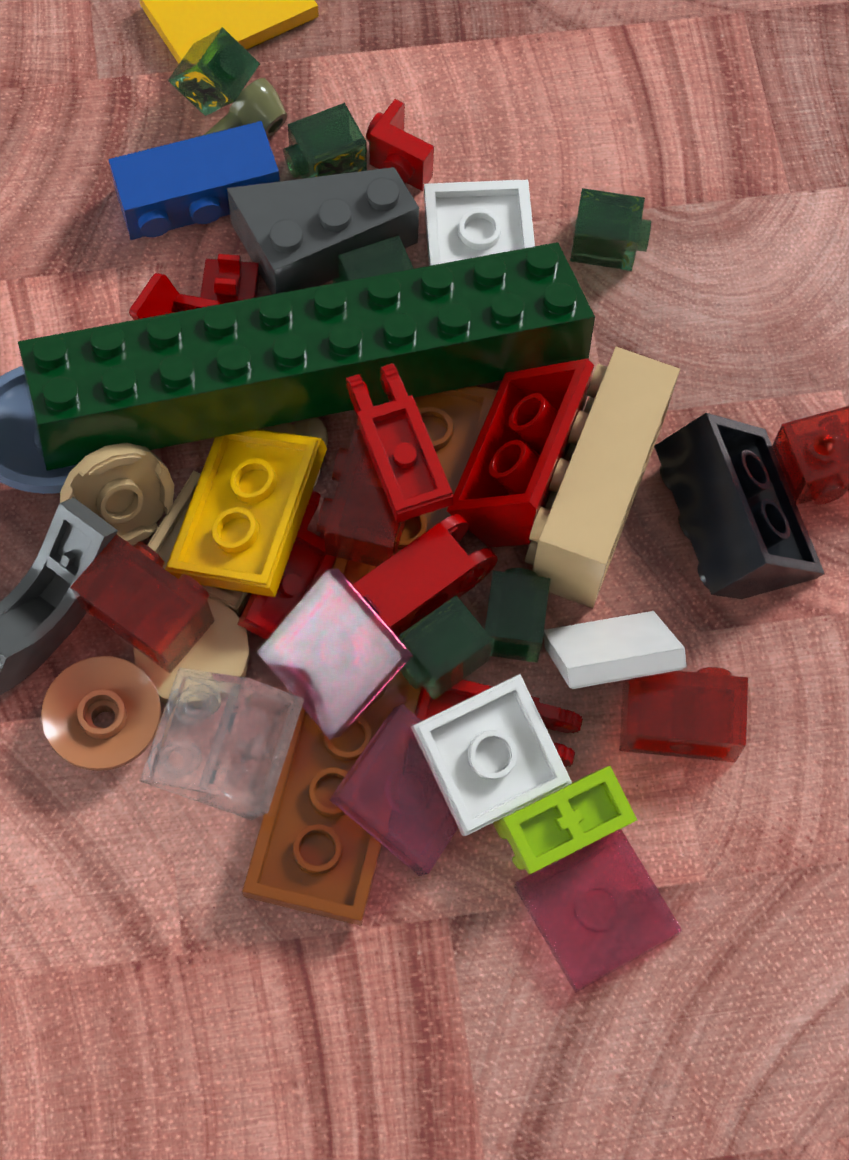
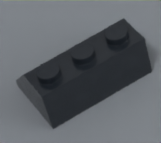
M705 413L654 446L661 463V478L667 488L672 491L680 512L678 516L679 525L692 543L699 561L697 566L699 577L710 590L711 595L745 599L814 580L825 574L766 429Z

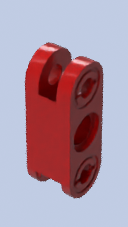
M454 514L436 524L346 588L329 604L325 610L324 617L336 632L350 629L374 611L379 613L365 624L350 641L349 648L361 663L373 660L401 641L411 628L426 617L428 618L426 621L430 619V616L434 617L450 605H446L447 603H453L480 583L495 567L498 558L490 548L475 550L468 555L458 542L466 534L469 527L461 514Z

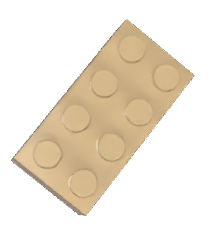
M615 347L608 367L597 364L588 388L587 396L589 398L584 411L579 410L568 439L570 445L565 459H559L549 486L551 493L546 507H540L530 533L529 540L532 541L525 562L533 565L530 580L531 586L547 592L549 588V592L591 608L594 607L665 420L680 368L619 347Z

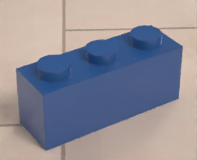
M262 121L108 159L115 191L130 240L141 237H158L169 230L196 223L208 224L216 221L219 217L230 215L227 188L280 182L279 170Z

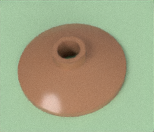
M113 656L90 657L67 667L51 683L42 704V727L52 749L66 762L92 771L116 769L138 758L152 743L161 721L160 698L151 678L134 663ZM111 712L115 715V719L110 726L100 728L94 725V720L98 714Z

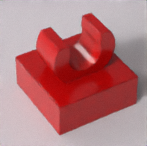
M218 254V259L206 258L200 298L216 300L221 304L257 298L260 276L259 263L243 262L240 255Z

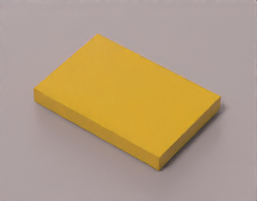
M140 0L142 9L185 75L191 72H199L319 17L318 5L315 0Z
M258 429L215 437L164 570L169 578L174 581L275 597L327 451L323 439Z

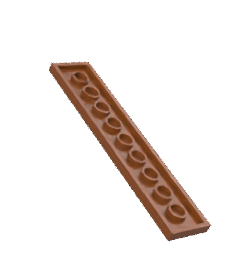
M471 386L414 398L453 495L492 406L497 390ZM368 449L242 890L245 898L362 926L411 734L410 726H412L440 619L438 614L435 619L432 617L430 625L433 623L435 625L425 628L414 642V638L410 641L408 640L424 628L422 627L423 625L410 633L405 643L404 641L403 643L399 641L375 659L361 663L349 648L350 641L365 624L379 613L374 611L358 624L342 632L335 631L324 617V613L329 604L346 588L436 524L452 516L447 512L448 507L397 523Z

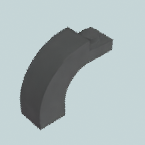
M74 497L59 503L34 563L20 583L0 602V695L14 688L36 671L72 633L92 606L112 570L104 561L118 530Z

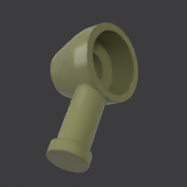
M259 78L249 84L236 97L229 109V113L204 135L262 121L268 138L283 126L288 115L274 87L265 78Z

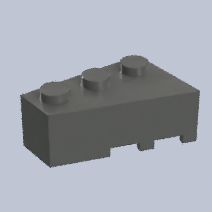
M395 167L227 188L231 224L252 261L259 263L260 275L272 295L279 292L321 286L418 243L419 206Z

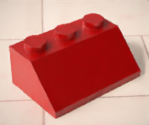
M588 358L505 373L453 495V505L447 509V512L451 515L461 514L469 525L468 530L489 548L530 544L531 540H529L534 521L540 507H545L551 492L549 491V486L559 459H564L570 445L568 439L579 410L583 411L586 404L587 392L594 369V364Z

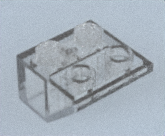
M179 668L140 782L249 820L267 814L304 698L250 678Z

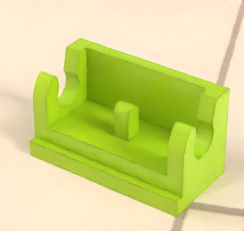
M609 765L493 822V825L499 837L507 839L515 855L512 857L514 865L519 870L526 869L529 875L637 821V818Z

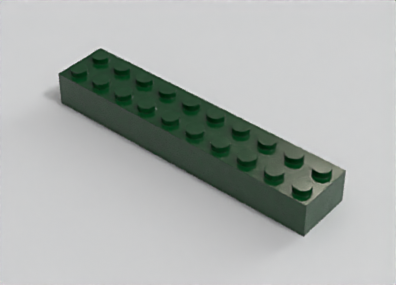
M556 242L18 341L31 409L46 471L77 465L85 456L107 445L131 443L154 450L354 410L346 385V378L357 374L366 383L373 406L388 403V396L384 392L380 381V367L389 364L395 365L408 396L413 395L416 398L501 381L505 373L589 359L595 315L559 243Z

